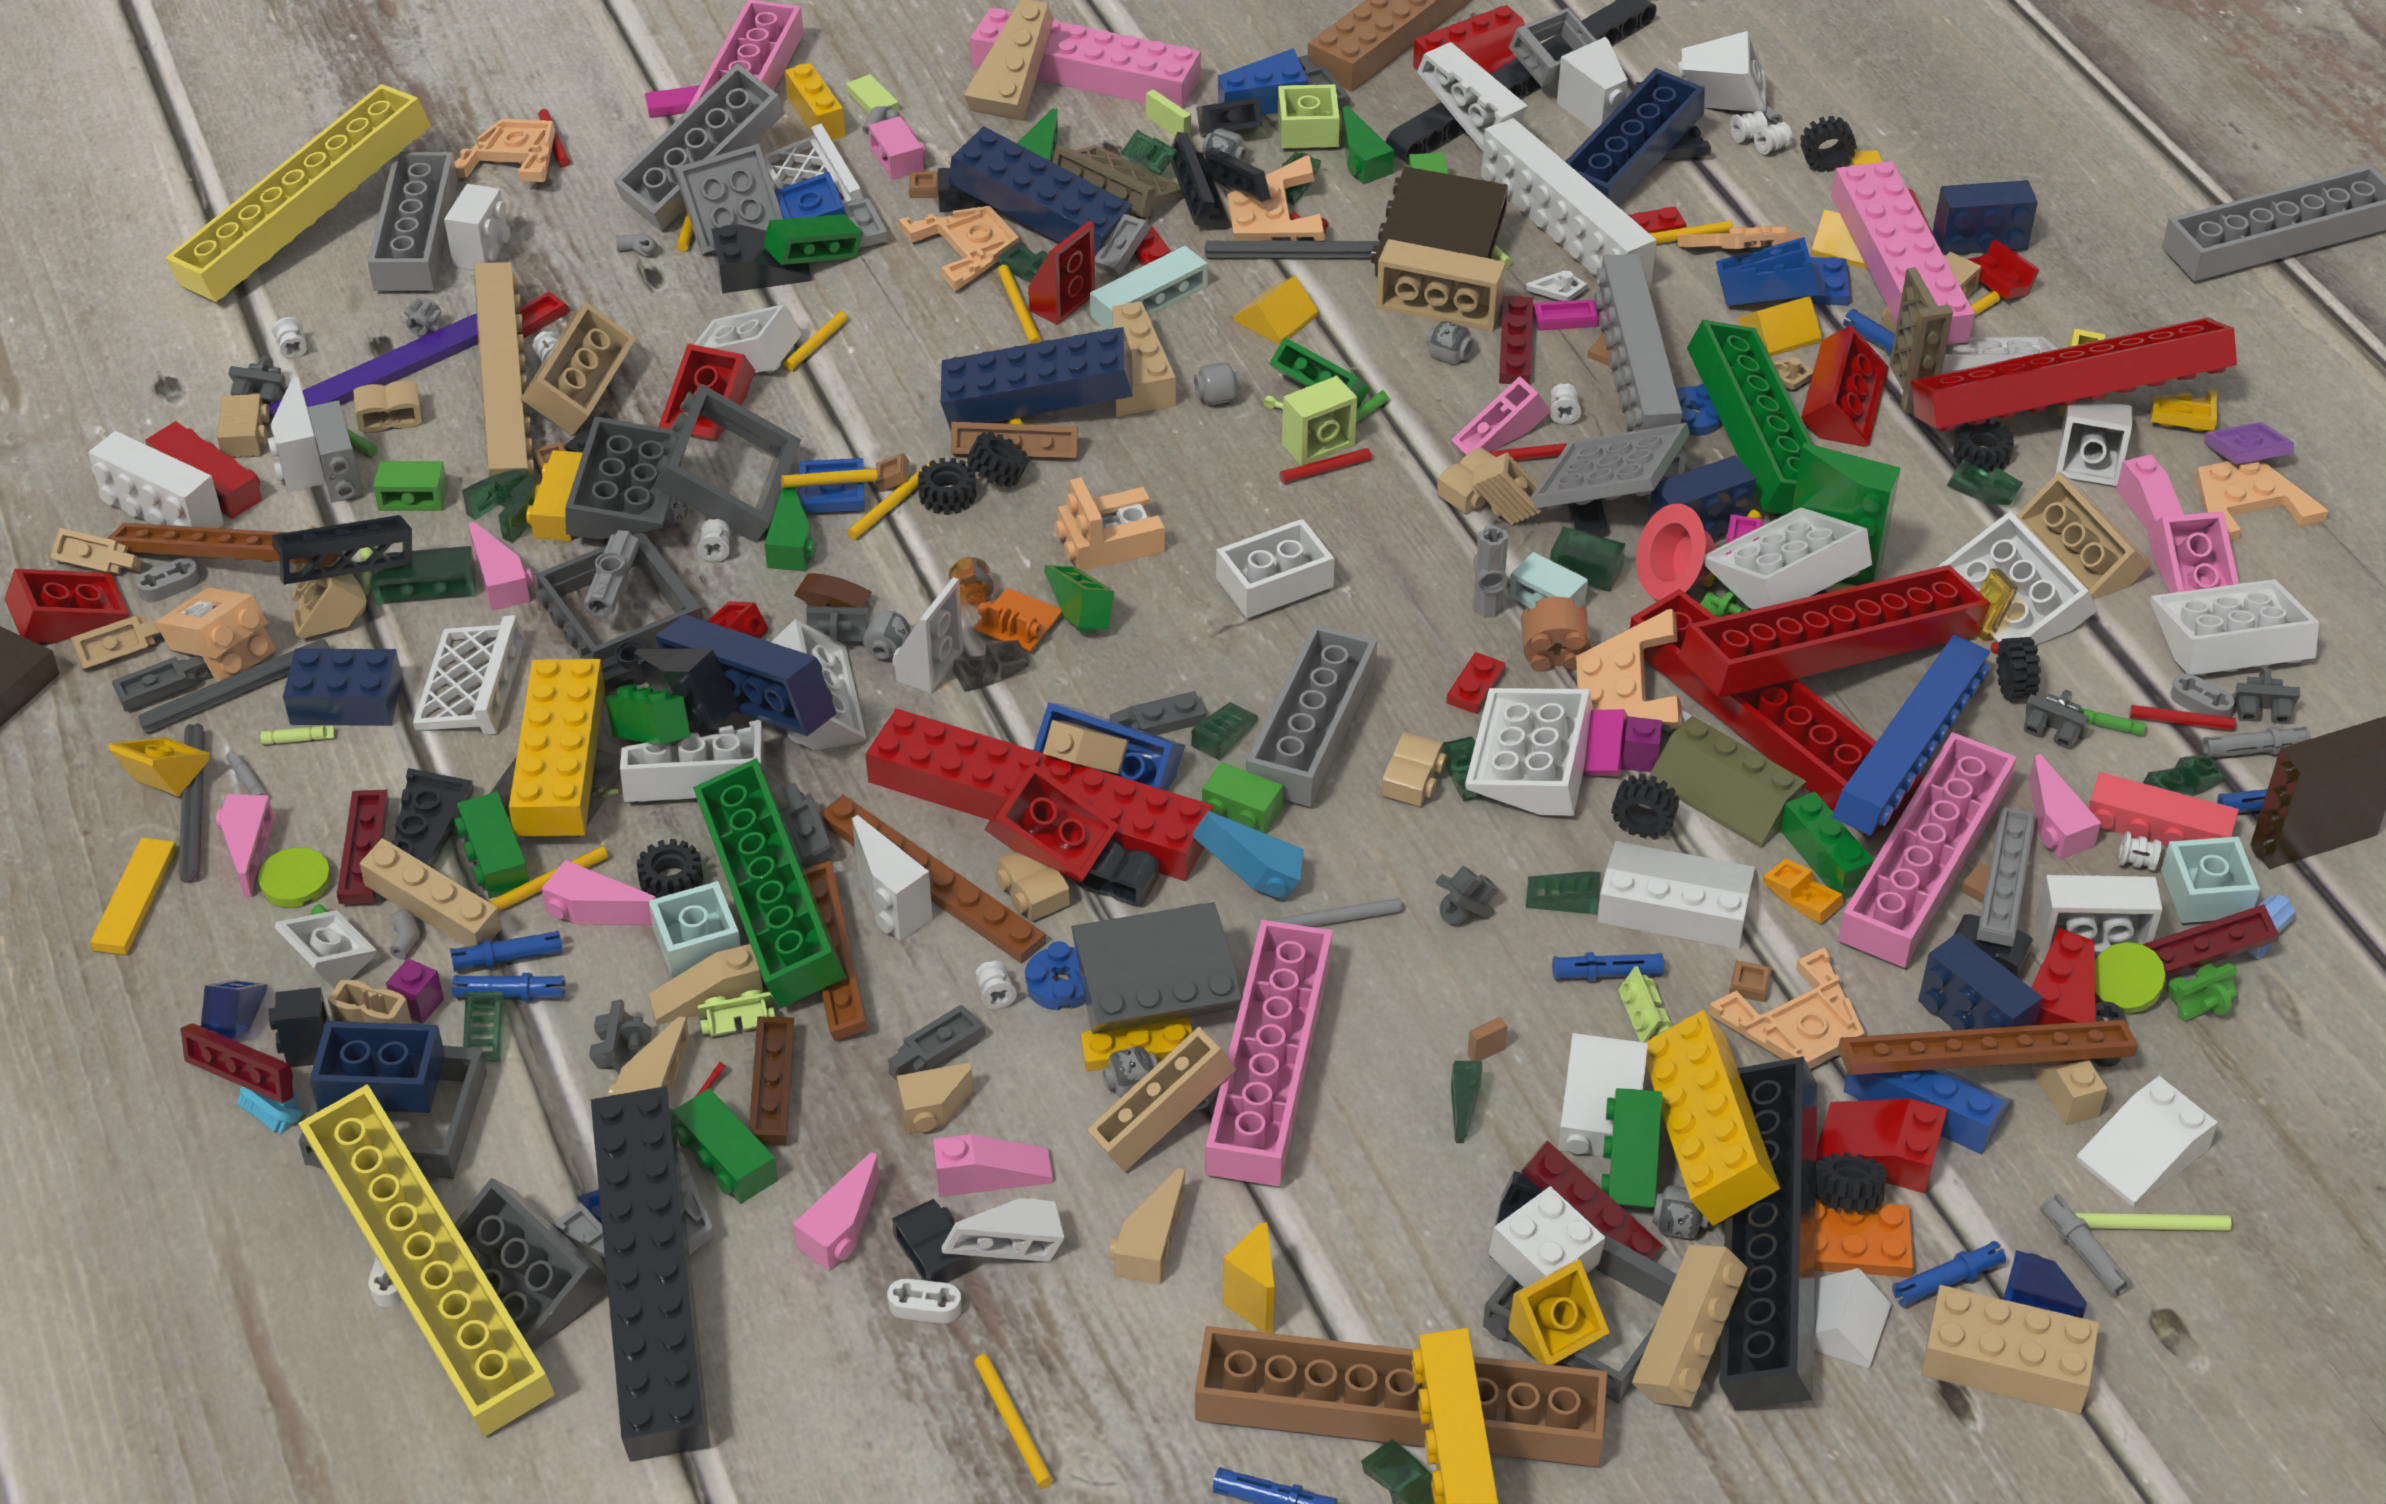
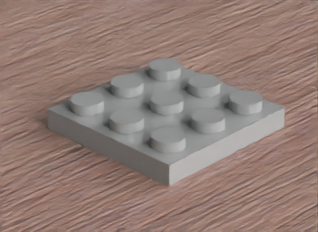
M759 143L673 169L701 255L714 251L711 228L741 224L767 231L769 220L784 219Z

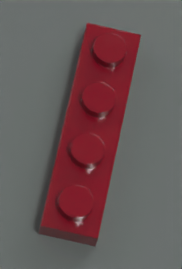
M1503 296L1499 383L1512 384L1520 376L1530 385L1533 297Z
M387 789L352 791L337 889L339 904L375 903L376 892L364 885L359 863L382 838L384 839L389 806Z
M2260 905L2143 945L2153 950L2161 959L2167 978L2277 942L2279 940V933L2265 905Z
M194 1023L180 1028L185 1062L280 1103L294 1098L293 1073L290 1064Z
M1548 1140L1537 1149L1522 1168L1521 1172L1542 1191L1551 1186L1589 1223L1606 1236L1650 1260L1654 1258L1663 1246Z

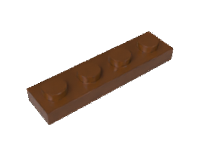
M757 1016L749 1130L762 1144H787L795 1018Z

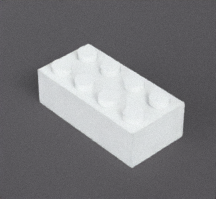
M117 431L111 433L88 452L92 465L91 470L95 475L99 488V496L107 505H113L126 511L132 517H138L150 524L220 528L224 524L211 475Z

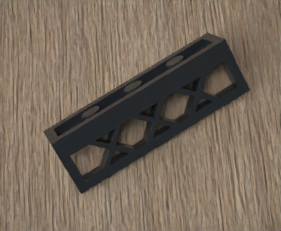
M1177 132L1168 157L1194 225L1227 229L1230 221L1203 153L1195 152L1188 133Z
M401 515L273 534L272 547L280 556V581L283 585L410 565L412 564V528ZM402 542V555L388 557L384 554L391 544ZM361 548H370L374 551L366 561L356 562L352 559ZM337 553L341 556L334 566L324 567L320 564L327 554ZM305 558L309 561L301 571L290 573V560Z

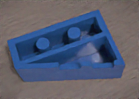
M1294 48L1218 75V103L1259 97L1261 115L1278 113V86L1308 85L1307 77Z
M1805 237L1716 261L1726 306L1819 295Z

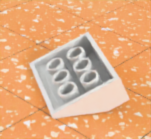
M1970 337L1969 342L1947 345L1941 374L2047 352L2058 348L2044 337Z
M1800 507L1705 554L1703 565L1749 608L1757 609L1810 597L1821 590H1828L1834 587L1835 583L1848 577H1854L1861 570L1871 566L1872 559L1867 528Z
M2011 511L1938 566L1950 565L1991 602L1982 627L1998 643L2003 638L2031 637V639H2034L2035 645H2038L2072 631L2098 611L2089 591Z
M2276 579L2150 596V603L2174 660L2187 674L2199 677L2211 672H2235L2240 668H2265L2276 663H2299L2305 659L2316 658L2319 621Z
M1489 688L1465 782L1466 789L1538 815L1574 816L1585 766L1591 710H1593L1590 689Z
M1615 841L1600 893L1597 923L1739 949L1755 867Z

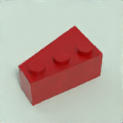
M2061 928L2058 929L2031 987L2043 997L2036 1025L2096 1021L2094 940Z

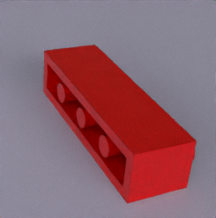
M174 421L145 439L147 446L211 475L220 510L230 519L235 518L262 500L259 489L260 480L255 472L239 465L232 456H226L220 452L213 443L204 441L191 428L187 429L177 421Z

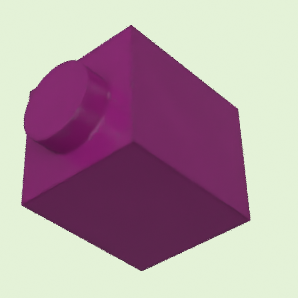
M1627 717L1621 769L1651 773L1658 760L1662 720Z
M409 958L405 960L386 982L387 990L395 991L406 998L411 1019L421 1024L428 1019L444 1000L438 971Z

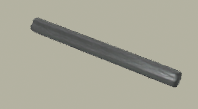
M1208 240L1205 243L1206 258L1371 259L1372 249L1374 245L1379 246L1380 241Z
M319 639L300 647L304 649H330L325 639ZM295 650L142 713L138 716L139 724L145 733H150L288 675Z
M199 723L195 725L188 724L184 730V744L204 751L205 732L203 731V726ZM204 767L182 792L178 873L180 880L185 883L188 881L195 882L200 877Z

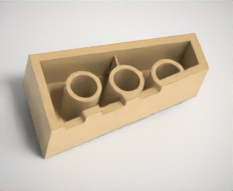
M1033 0L1019 1L963 95L970 111L1024 120L1054 21L1048 3Z
M1142 301L1113 306V329L1124 327L1132 352L1133 397L1116 399V417L1176 406V377Z

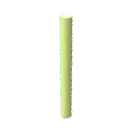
M2075 1213L2078 1218H2083L2087 1222L2088 1229L2231 1230L2230 1215Z

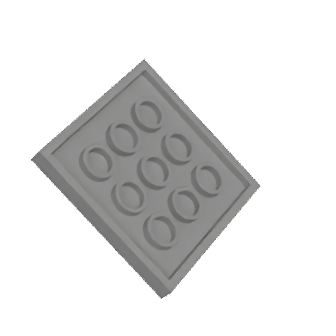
M1687 423L1569 442L1530 498L1534 503L1535 509L1546 507V509L1551 510L1568 503L1575 502L1577 505H1584L1594 499L1605 498L1606 500H1615L1626 494L1635 493L1637 496L1651 493L1690 435Z

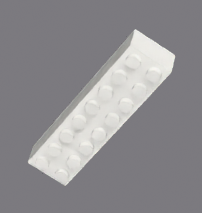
M1514 118L1485 128L1481 176L1485 181L1507 184L1508 200L1596 277L1597 269L1602 268L1603 256L1639 254L1648 288H1651L1657 241L1652 235Z

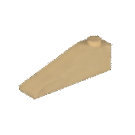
M310 525V527H309L308 529H312V528H316V527L313 526V525ZM308 563L293 564V572L301 571ZM353 574L297 583L296 588L292 591V599L297 601V609L291 613V621L296 636L304 639L350 626L355 617L358 618L362 615L367 599L360 583Z

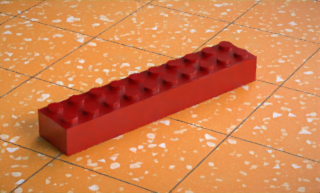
M2207 317L1911 380L1914 414L1916 418L1936 428L1938 431H1951L1956 429L1958 424L1979 425L1987 422L1986 418L1995 416L2001 419L2012 418L2017 415V412L2023 410L2040 412L2046 410L2047 405L2056 403L2060 406L2073 405L2077 403V399L2084 397L2088 399H2101L2106 397L2108 392L2129 393L2136 391V386L2145 384L2155 387L2165 385L2166 380L2194 379L2197 373H2222L2226 371V367L2237 365L2235 333L2233 327Z
M1946 565L1689 624L1678 657L1719 698L1946 643L1953 634L1961 638L1979 635L1991 602L1953 567Z
M1680 588L1631 617L1630 628L1666 610L1672 609L1676 615L1677 642L1645 648L1643 650L1644 660L1772 762L1806 781L1805 788L1811 793L1815 791L1827 806L1835 810L1842 789L1877 741L1797 679L1718 698L1678 657L1688 625L1717 617ZM1916 776L1909 792L1904 793L1896 810L1893 809L1885 826L1879 824L1871 836L1902 816L1923 781L1922 776ZM1861 832V833L1864 834L1867 838H1870V837H1871L1870 835Z
M898 708L894 710L865 753L869 783L987 820L992 818L1017 779L1033 763L1119 826L1110 840L1116 841L1127 850L1146 851L1160 860V874L1185 882L1205 848L1192 835L1194 829L1208 811L1213 812V805L1062 760Z

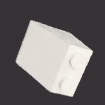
M1748 31L1682 48V61L1678 62L1680 75L1682 78H1686L1687 81L1705 88V108L1752 112L1766 111L1765 68Z
M1605 37L1561 56L1557 104L1592 131H1595L1625 100L1627 89L1625 73L1609 40Z
M2086 398L2077 399V403L2067 405L2062 423L2055 475L2060 472L2070 479L2117 486L2132 429V406Z
M1577 1033L1572 1034L1558 1144L1559 1151L1603 1156L1604 1136H1612L1613 1121L1606 1120L1607 1097L1614 1098L1616 1088L1643 1089L1648 1043Z

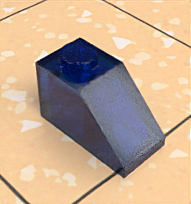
M229 980L205 985L201 1027L229 1039H235L236 1034L249 1031L267 992V984Z
M2016 1250L2003 1300L2083 1318L2087 1302L2056 1261L2043 1258L2037 1254Z

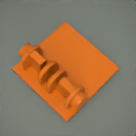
M1006 588L994 603L988 601L987 603L982 602L979 605L978 614L982 618L973 627V630L1031 652L1061 616L1062 611L1059 607Z

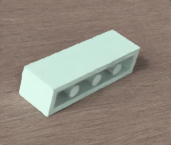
M1183 246L1090 292V315L1105 329H1113V306L1142 301L1148 316L1208 287V263L1187 246Z

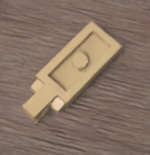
M60 527L50 555V559L103 573H111L112 575L113 573L120 575L122 568L140 572L144 559L137 558L135 555L128 554V546L122 545L118 541Z
M145 615L133 616L70 638L82 670L146 649L149 645L155 644L153 636L161 633L155 623L158 619L147 622Z

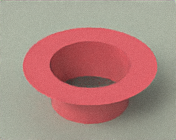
M1670 504L1663 507L1651 517L1640 536L1636 553L1637 575L1643 588L1654 599L1661 600L1679 588L1686 592L1690 587L1702 583L1710 573V570L1703 565L1705 554L1715 550L1714 542L1710 534L1704 530L1699 516L1693 509L1684 504Z

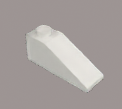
M1018 1198L956 1222L941 1247L942 1252L945 1254L1050 1262L1064 1240L1056 1202L1035 1198Z

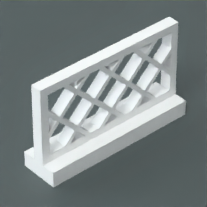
M821 123L811 127L812 136L763 155L770 178L776 189L798 183L803 178L809 179L830 172L838 194L843 199L841 200L843 204L863 199L859 185ZM812 147L809 155L799 154L801 151ZM785 160L782 166L771 165V163ZM794 162L803 163L800 169L790 168ZM812 164L821 166L818 172L809 170ZM785 175L794 177L791 183L782 180Z
M516 615L503 616L500 625L446 628L443 630L413 720L415 730L480 727L484 735L497 734L526 640ZM496 637V640L485 647L480 644L487 638ZM466 639L453 649L450 647L452 640ZM473 647L478 650L465 660L461 657V655ZM487 658L489 660L480 669L475 670L473 668L474 665ZM453 660L459 663L446 672L442 670L444 666ZM466 670L471 674L458 683L453 680ZM479 681L481 687L470 694L465 691ZM445 684L451 687L438 696L434 694L437 689ZM458 694L463 697V699L450 707L445 704ZM470 705L474 707L472 715H457ZM437 708L443 710V712L435 717L426 718L429 713Z

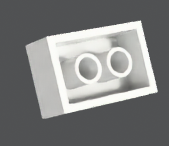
M1300 519L1216 549V579L1244 616L1250 618L1332 588L1334 586L1335 558L1304 519Z
M2046 875L2034 922L2040 955H2047L2059 928L2094 940L2095 956H2098L2102 951L2114 944L2124 942L2145 944L2154 941L2163 910L2156 877Z

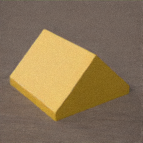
M1824 209L1811 254L1824 258H1846L1847 264L1868 269L1840 213Z
M1294 275L1271 286L1233 316V320L1280 345L1284 337L1288 339L1315 319L1319 311L1297 276Z
M1810 296L1738 317V323L1741 326L1756 328L1770 357L1820 343L1822 340Z
M167 737L109 743L108 749L135 781L177 797L181 795L210 759V753Z
M1265 1222L1259 1223L1223 1257V1304L1262 1332L1273 1333L1275 1287L1268 1224Z
M1581 1259L1572 1261L1513 1295L1508 1330L1540 1364L1553 1365L1610 1333Z

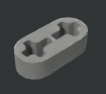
M181 558L140 574L135 583L139 597L143 601L157 602L196 586L200 577L196 563L191 559Z
M2191 674L2178 675L2173 681L2170 695L2176 704L2194 713L2224 717L2231 716L2235 701L2233 696L2227 691Z

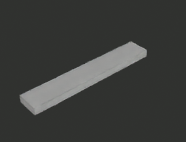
M2001 807L1976 940L2013 947L2036 817L2035 813Z

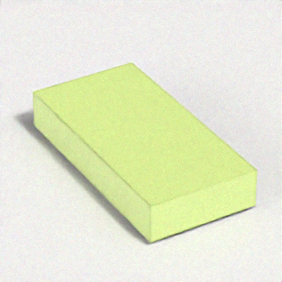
M871 74L846 83V92L868 114L876 106H891L899 111V102Z
M1154 89L1147 92L1146 117L1174 136H1176L1177 132L1188 133L1191 138V114Z

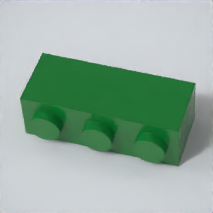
M845 214L769 220L763 247L781 265L857 258L863 232Z
M1284 337L1269 362L1280 374L1305 388L1338 376L1356 395L1357 407L1361 405L1371 389L1356 375Z
M627 685L617 688V694L605 697L613 737L657 745L691 737L683 696L669 694V690L653 692L652 687L637 689V685Z
M498 791L457 803L460 817L455 818L454 823L459 838L466 837L467 842L463 843L468 862L475 861L476 863L472 870L477 886H484L489 899L529 882L525 859Z
M1815 791L1785 803L1780 832L1828 888L1842 893L1843 900L1852 897L1872 866L1874 859L1842 822L1832 818L1833 812Z
M710 1088L674 1109L676 1133L680 1146L683 1148L687 1146L693 1152L699 1167L704 1171L709 1170L715 1176L716 1183L724 1194L728 1195L731 1193L742 1204L778 1181L775 1157Z
M1616 1088L1614 1098L1607 1097L1606 1120L1613 1121L1612 1136H1604L1603 1158L1610 1159V1174H1602L1601 1189L1622 1208L1654 1210L1662 1091Z

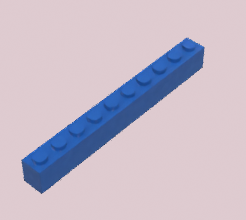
M1953 634L1842 789L1832 818L1870 836L1879 824L1882 826L1887 824L1893 809L1896 810L1904 793L1909 792L1916 776H1920L1927 760H1931L1938 744H1942L1948 729H1952L1959 713H1963L1969 699L1974 697L1980 683L1983 684L1991 668V665L1986 663L1991 652L1990 650Z

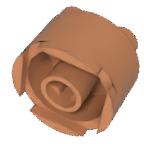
M1548 597L1537 601L1536 607L1529 612L1528 607L1523 611L1521 615L1523 649L1525 658L1530 662L1531 668L1538 672L1546 671L1551 666H1565L1567 669L1576 670V656L1591 649L1586 608L1582 604L1581 608L1574 605V600L1567 597Z

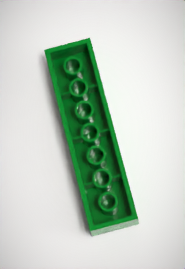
M1702 319L1687 346V350L1739 460L1756 478L1754 491L1763 510L1772 514H1788L1792 512L1802 445L1804 442L1812 445L1813 443L1756 328Z
M755 758L693 787L763 980L779 1008H783L847 978L773 787L758 759Z

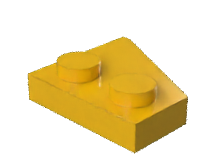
M2207 390L2205 397L2192 399L2190 392L2178 393L2176 395H2155L2151 404V422L2165 427L2175 425L2189 427L2194 431H2215L2217 422V391Z

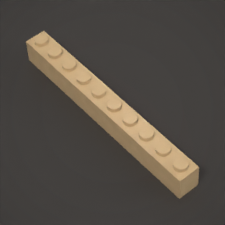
M511 262L474 263L489 492H527L528 478H534L533 459H527V457H532L531 438H525V436H530V417H524L525 414H529V405L520 399L527 389L526 375H520V373H525V355L519 354L524 352L523 334H517L522 333L521 314H515L520 313V294H514L519 293L518 275H512Z

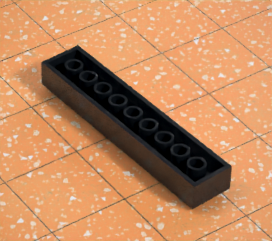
M1804 1056L1737 1068L1780 1189L1725 1219L1724 1247H1727L1747 1267L1721 1332L1719 1384L1735 1411L1813 1400L1818 1084Z
M663 1086L591 1099L623 1445L630 1462L710 1447L678 1142L674 1109L668 1088Z

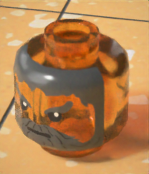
M965 557L958 560L950 568L948 573L949 581L952 577L959 579L961 604H981L992 595L994 581L989 566L982 559Z

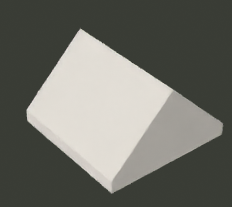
M337 910L277 921L274 927L334 989L340 980H350L376 956L377 950Z
M1859 1268L1815 1278L1813 1350L1870 1369L1891 1308V1302Z

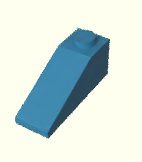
M1211 811L1206 813L1193 831V838L1255 890L1285 901L1300 882L1304 851L1302 848Z

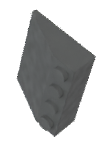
M595 416L565 507L566 534L599 540L610 538L618 530L629 531L631 534L662 529L672 496L654 487L660 472L655 468L663 455H667L663 448L672 433L675 435V431ZM684 451L683 456H682V458H681V461H680V463H679V466H680V467H681V464H682V461H683V457H684L685 451Z
M1215 902L1071 926L1092 1034L1236 1009L1241 1001L1234 962Z
M494 1178L488 1181L454 1223L532 1351L586 1311L607 1285V1275L515 1189Z

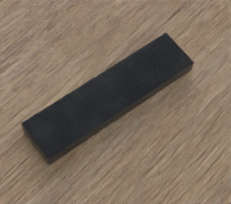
M1215 147L1205 151L1212 178L1260 202L1271 199L1263 170Z

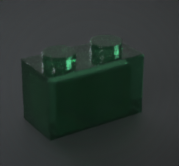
M1564 526L1551 549L1550 560L1588 579L1587 586L1611 592L1623 568L1626 544Z

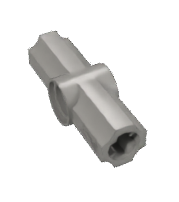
M1497 525L1485 526L1482 531L1478 532L1477 555L1473 560L1475 569L1473 610L1474 613H1479L1484 618L1495 617L1498 612L1502 611L1504 588L1508 583L1505 572L1508 533L1507 530H1502Z
M618 530L616 534L611 535L604 553L595 560L596 574L584 601L585 611L590 612L595 618L606 619L609 614H613L620 595L628 589V574L639 549L638 538L631 535L629 531Z

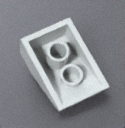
M782 304L713 319L694 345L744 354L754 367L755 373L763 371L771 373L782 365V360L794 349V344L802 333L786 305Z
M298 377L291 379L271 422L274 437L267 438L272 457H279L278 462H273L277 480L285 481L287 492L326 484Z
M952 577L920 618L903 645L895 651L892 663L895 666L896 681L930 694L964 652L959 579Z
M856 815L852 818L856 864L874 913L875 921L884 933H890L901 942L933 919L929 871L860 816Z
M2158 1076L2136 1092L2076 1155L2075 1160L2134 1208L2209 1150L2218 1122L2162 1077Z

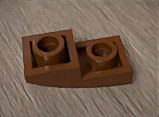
M808 573L794 596L811 606H827L829 603L834 607H864L872 591L838 577Z

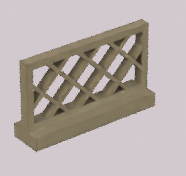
M1060 145L1055 149L1053 163L1132 204L1131 212L1140 217L1149 216L1151 206L1183 197L1179 184L1099 146L1093 145L1073 150L1067 146Z
M1916 267L1907 268L1889 364L1903 389L1901 408L1905 414L1914 413L1911 380L1938 375L1942 372L1953 311L1949 305H1937Z

